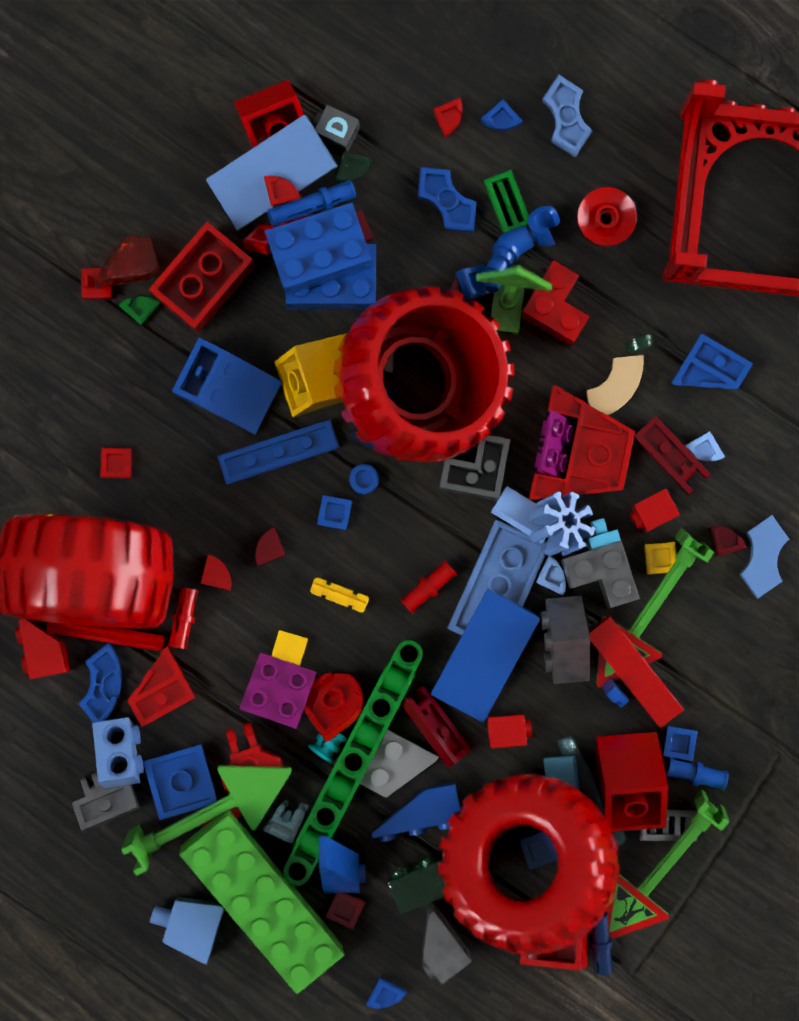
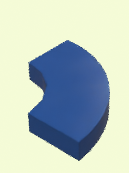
M111 643L105 645L85 661L90 671V686L87 695L80 701L79 705L93 723L105 721L111 715L121 693L122 669L118 655Z

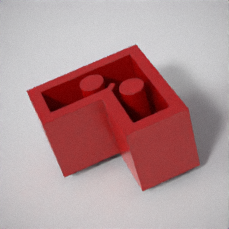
M553 260L542 278L552 284L551 291L536 289L525 306L521 318L572 347L590 316L565 302L579 275Z

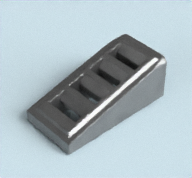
M667 810L666 828H660V834H656V829L632 830V839L640 841H677L682 835L680 834L681 817H685L686 830L692 823L691 819L697 811ZM669 817H672V834H669Z

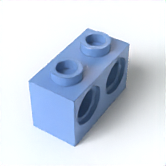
M129 717L92 723L98 783L104 789L140 783L139 774L144 772L142 756L137 755L136 744L141 742L139 727L134 726ZM124 732V739L120 743H111V738L115 733ZM121 761H126L128 764L126 770L120 774L114 773L115 765Z

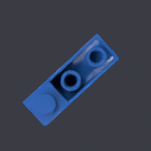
M455 782L422 789L372 830V838L379 837L380 842L390 841L398 838L397 833L409 831L410 836L427 833V827L437 825L439 830L450 829V825L447 824L453 812L460 810Z

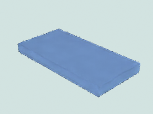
M303 115L207 178L206 181L235 228L241 230L267 213V209L276 207L270 205L264 176L282 177L290 181L299 192L338 166L308 117Z
M496 519L447 629L460 635L463 634L487 588L523 607L546 555L543 551L546 549L547 542L540 543L538 541L534 543L529 535Z

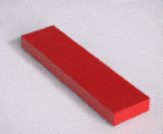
M610 615L589 630L590 641L660 728L684 711L678 700Z

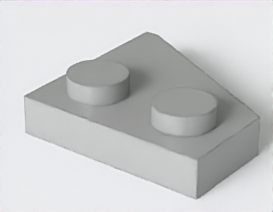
M387 729L360 784L384 797H388L435 763L439 756Z

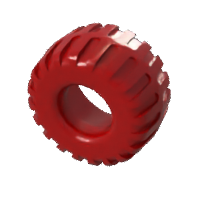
M436 286L413 288L395 292L381 298L368 307L352 324L349 332L343 337L338 350L341 354L334 363L333 374L339 375V383L334 386L336 400L342 398L346 409L341 411L346 423L353 422L358 430L354 434L363 443L370 442L375 445L374 451L384 456H394L399 461L439 462L466 452L484 440L490 434V430L501 422L505 415L502 407L510 403L513 389L508 387V381L514 378V364H508L506 354L511 352L508 340L501 341L496 331L501 326L494 317L487 319L481 313L484 307L475 300L465 302L463 301L464 294L452 289L440 291V288ZM404 345H415L430 351L440 362L445 375V391L440 403L432 411L425 414H413L398 408L388 397L383 384V369L388 357L397 348Z
M21 515L12 517L5 522L0 536V613L10 617L34 621L111 628L146 629L158 627L164 622L174 581L173 542L165 531L148 525H138L133 522H121L113 519H98L86 516Z
M537 774L509 776L488 782L478 792L469 794L462 801L464 804L458 812L452 813L447 822L450 825L448 834L441 837L439 849L443 850V862L438 863V875L444 879L446 888L442 889L446 902L452 904L455 910L454 916L462 925L468 927L478 939L510 953L540 955L564 949L577 942L602 920L607 907L612 903L616 893L614 889L620 873V865L617 860L618 847L606 818L597 806L577 788L550 776ZM518 825L533 826L542 830L551 839L558 854V872L552 886L543 895L529 901H516L504 895L494 884L489 871V854L495 840L506 830Z

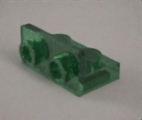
M435 854L429 855L419 860L420 865L408 870L407 866H403L390 872L392 877L387 879V884L391 889L400 914L444 897L442 889L446 888L445 882L438 875V863L443 862V856L436 858Z

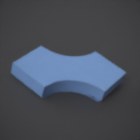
M558 75L542 102L549 107L555 119V131L551 142L576 157L592 133L591 128L583 121L579 111V101L584 90Z
M770 515L746 532L751 544V556L747 566L739 575L756 599L782 582L777 568V559L781 548L790 539L773 515Z

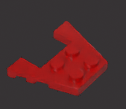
M553 385L547 412L550 413V410H554L562 416L576 418L575 433L565 479L534 473L529 500H542L557 492H561V497L571 492L578 495L622 491L635 431L605 413L596 410L581 399L572 396L564 391V389Z

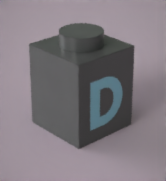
M329 105L326 106L323 113L320 111L317 113L312 124L323 143L346 154L360 129L359 119Z

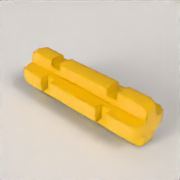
M319 577L314 579L310 589L312 594L319 597L325 595V599L345 607L351 605L353 606L352 609L358 612L365 611L369 601L368 596L361 593L355 595L353 590L332 582L331 585L326 584L327 580Z

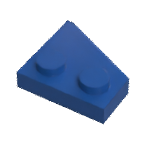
M701 333L671 383L679 386L738 390L753 363Z

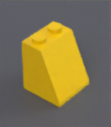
M347 333L294 346L274 362L280 381H282V387L292 418L343 402L342 398L336 400L334 386L339 383V375H334L333 369L335 360L341 354L338 350L339 345Z

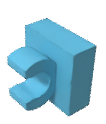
M604 518L590 522L591 526L595 527L594 537L586 539L589 551L621 541L618 530L607 531Z

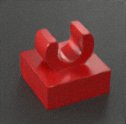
M81 268V298L83 300H113V270L111 268Z

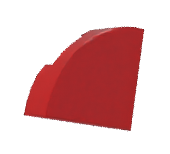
M460 98L433 109L434 116L444 138L450 136L460 124L462 118V102Z
M264 176L271 206L301 199L297 188L290 181L278 176Z
M208 554L201 584L231 591L232 581L227 567L218 558Z

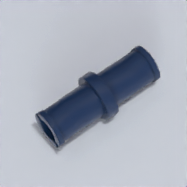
M605 911L602 920L590 930L591 938L589 939V948L593 951L594 973H599V975H608L613 972L610 949L613 947V938L609 936L608 913Z

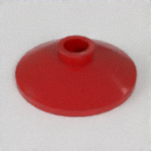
M603 187L593 190L582 200L578 209L577 220L582 234L589 241L599 246L609 247L618 245L629 238L636 226L637 211L633 201L626 193L616 188ZM609 215L611 223L604 224L601 221V216Z

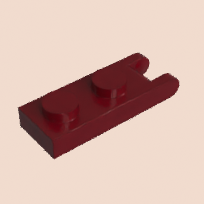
M657 416L635 434L634 439L687 495L693 492L691 486L686 483L697 471L705 479L711 475Z
M419 686L415 690V695L420 702L416 704L411 697H406L402 700L401 705L447 768H449L472 749L432 695H430L426 687Z

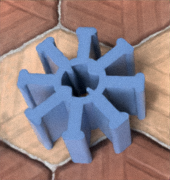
M557 492L537 502V506H540V508L529 513L528 522L533 521L543 526V528L530 534L532 541L536 543L548 537L546 549L543 551L545 554L552 556L562 551V556H566L585 547L586 543L583 540L594 535V526L590 527L580 522V520L593 514L590 506L587 505L575 511L576 501L579 498L578 494L571 492L561 497V492Z

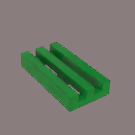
M512 170L485 179L483 183L502 233L524 225L526 229L529 228V214ZM504 179L508 180L523 219L520 223H518L502 181ZM494 183L497 184L512 226L508 227L492 186Z

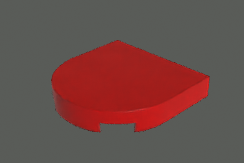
M329 672L314 680L303 711L326 742L350 726L359 717L364 707L363 689L357 680L347 673L332 674V672Z

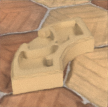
M643 355L613 358L612 370L607 380L599 387L586 391L587 404L606 415H611L625 405L633 396L640 383L644 365Z

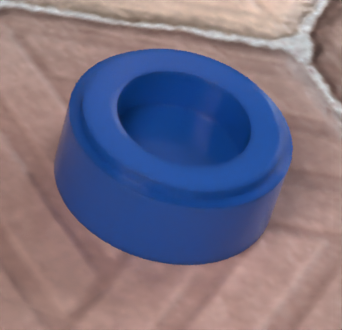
M360 464L351 471L349 482L355 492L364 495L370 494L379 484V475L371 465Z

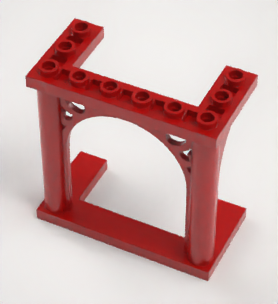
M709 79L695 82L681 107L680 119L684 120L670 257L669 263L663 269L662 281L799 297V279L710 269L706 268L707 255L697 254L705 182L714 162L732 146L753 139L779 141L799 152V140L793 138V133L799 135V112L790 107H781L778 110L766 109V106L762 104H750L748 107L737 106V103L734 101L723 100L726 85H717V81ZM721 124L726 127L730 135L729 141L721 142L716 139L712 132V126ZM734 126L740 129L746 127L747 131L745 134H738ZM766 129L773 130V134H767ZM710 145L716 148L714 153H707V148Z

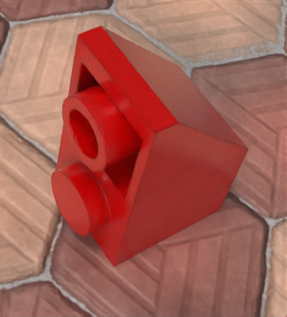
M18 620L19 627H16V637L19 645L23 644L25 656L21 657L24 674L29 675V680L71 672L66 644L63 640L52 633H48L45 628L33 620Z

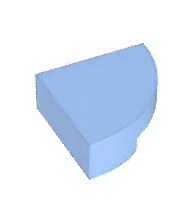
M710 431L685 445L697 460L713 462L725 457Z
M548 556L535 583L563 596L566 589L564 571L557 560Z

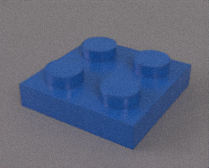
M203 744L143 761L159 820L206 807L219 800Z

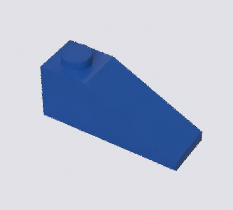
M319 836V868L323 894L360 893V883H366L365 864H360L359 854L327 836Z

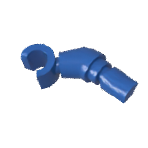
M551 206L539 207L528 218L529 228L526 229L524 225L504 232L492 248V259L489 260L485 273L508 269L512 263L518 260L520 255L534 247V241L541 246L555 245L549 228H556L560 223L557 211ZM487 283L484 289L495 293L498 292L501 284Z

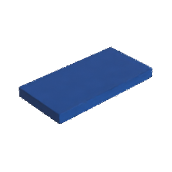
M487 588L430 695L484 723L541 616Z

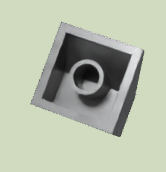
M432 902L428 905L422 947L423 959L421 960L423 962L422 967L430 979L434 980L437 978L443 984L472 961L468 948Z

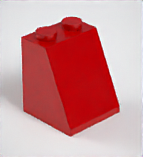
M657 732L597 736L596 762L602 813L610 825L611 832L666 828L668 783Z

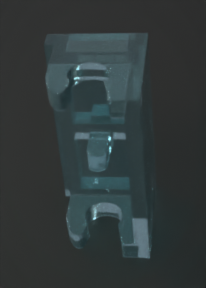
M286 799L277 808L273 818H270L264 831L292 843L309 806L301 802L291 817V811L284 812L285 807L288 805V800Z

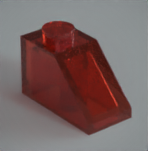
M132 235L121 239V244L110 252L94 282L95 288L148 281L160 272L151 238L138 239L137 235Z

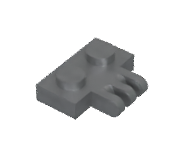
M97 771L91 773L93 786L90 785L87 776L80 778L86 797L72 802L80 829L83 832L140 809L132 784L104 789L98 783Z

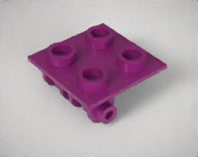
M550 410L547 419L543 420L541 436H545V438H540L539 441L544 444L543 447H538V450L542 451V453H537L534 467L537 468L536 473L547 476L549 474L553 477L561 478L562 472L567 467L568 458L565 453L567 443L571 441L573 436V426L571 425V420L554 410Z
M260 653L239 709L297 729L317 672Z

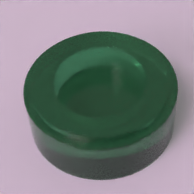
M651 332L627 341L624 344L627 352L633 353L654 345L656 341Z

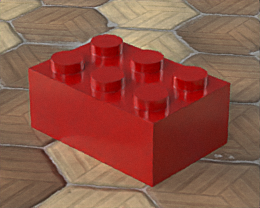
M206 222L149 288V291L158 301L199 334L256 266L251 257L209 222Z

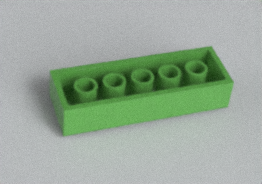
M230 809L215 817L180 846V856L296 994L345 956L342 943L297 889L286 881L281 870Z

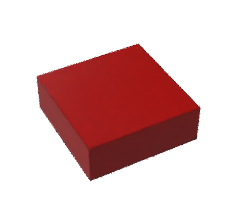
M101 448L100 478L132 479V449Z

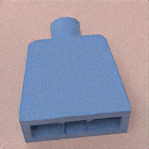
M177 897L172 910L155 905L150 923L166 927L162 941L164 944L207 964L225 909L219 901Z

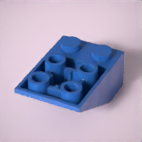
M198 338L172 392L176 396L256 435L282 381L226 350Z

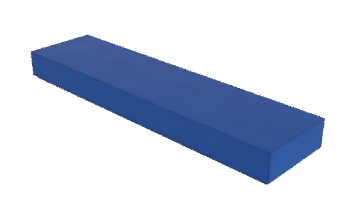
M331 419L219 455L217 458L226 485L339 449L340 447Z

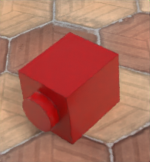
M667 489L631 506L633 513L630 514L637 530L642 528L644 533L680 516Z
M523 713L487 716L490 748L527 745V738H532L531 721L525 720Z

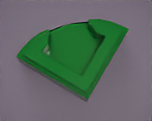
M146 296L131 297L119 304L141 326L162 305L158 300Z

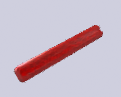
M47 622L46 631L52 634L153 651H162L165 644V637L163 635L121 628Z

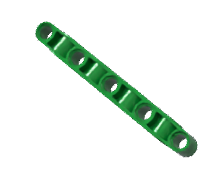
M405 640L401 642L391 660H388L292 847L293 851L283 870L286 881L291 885H303L310 878L316 864L319 863V836H327L331 839L395 716L423 656L420 645L415 641ZM406 645H413L418 651V656L413 662H405L400 656L401 649ZM378 699H384L390 704V711L384 716H379L373 711V703ZM351 753L358 754L362 759L361 767L354 770L348 768L345 763L347 755ZM322 808L331 809L334 813V820L330 823H322L318 819V811ZM302 863L306 868V874L302 877H294L290 872L291 864Z

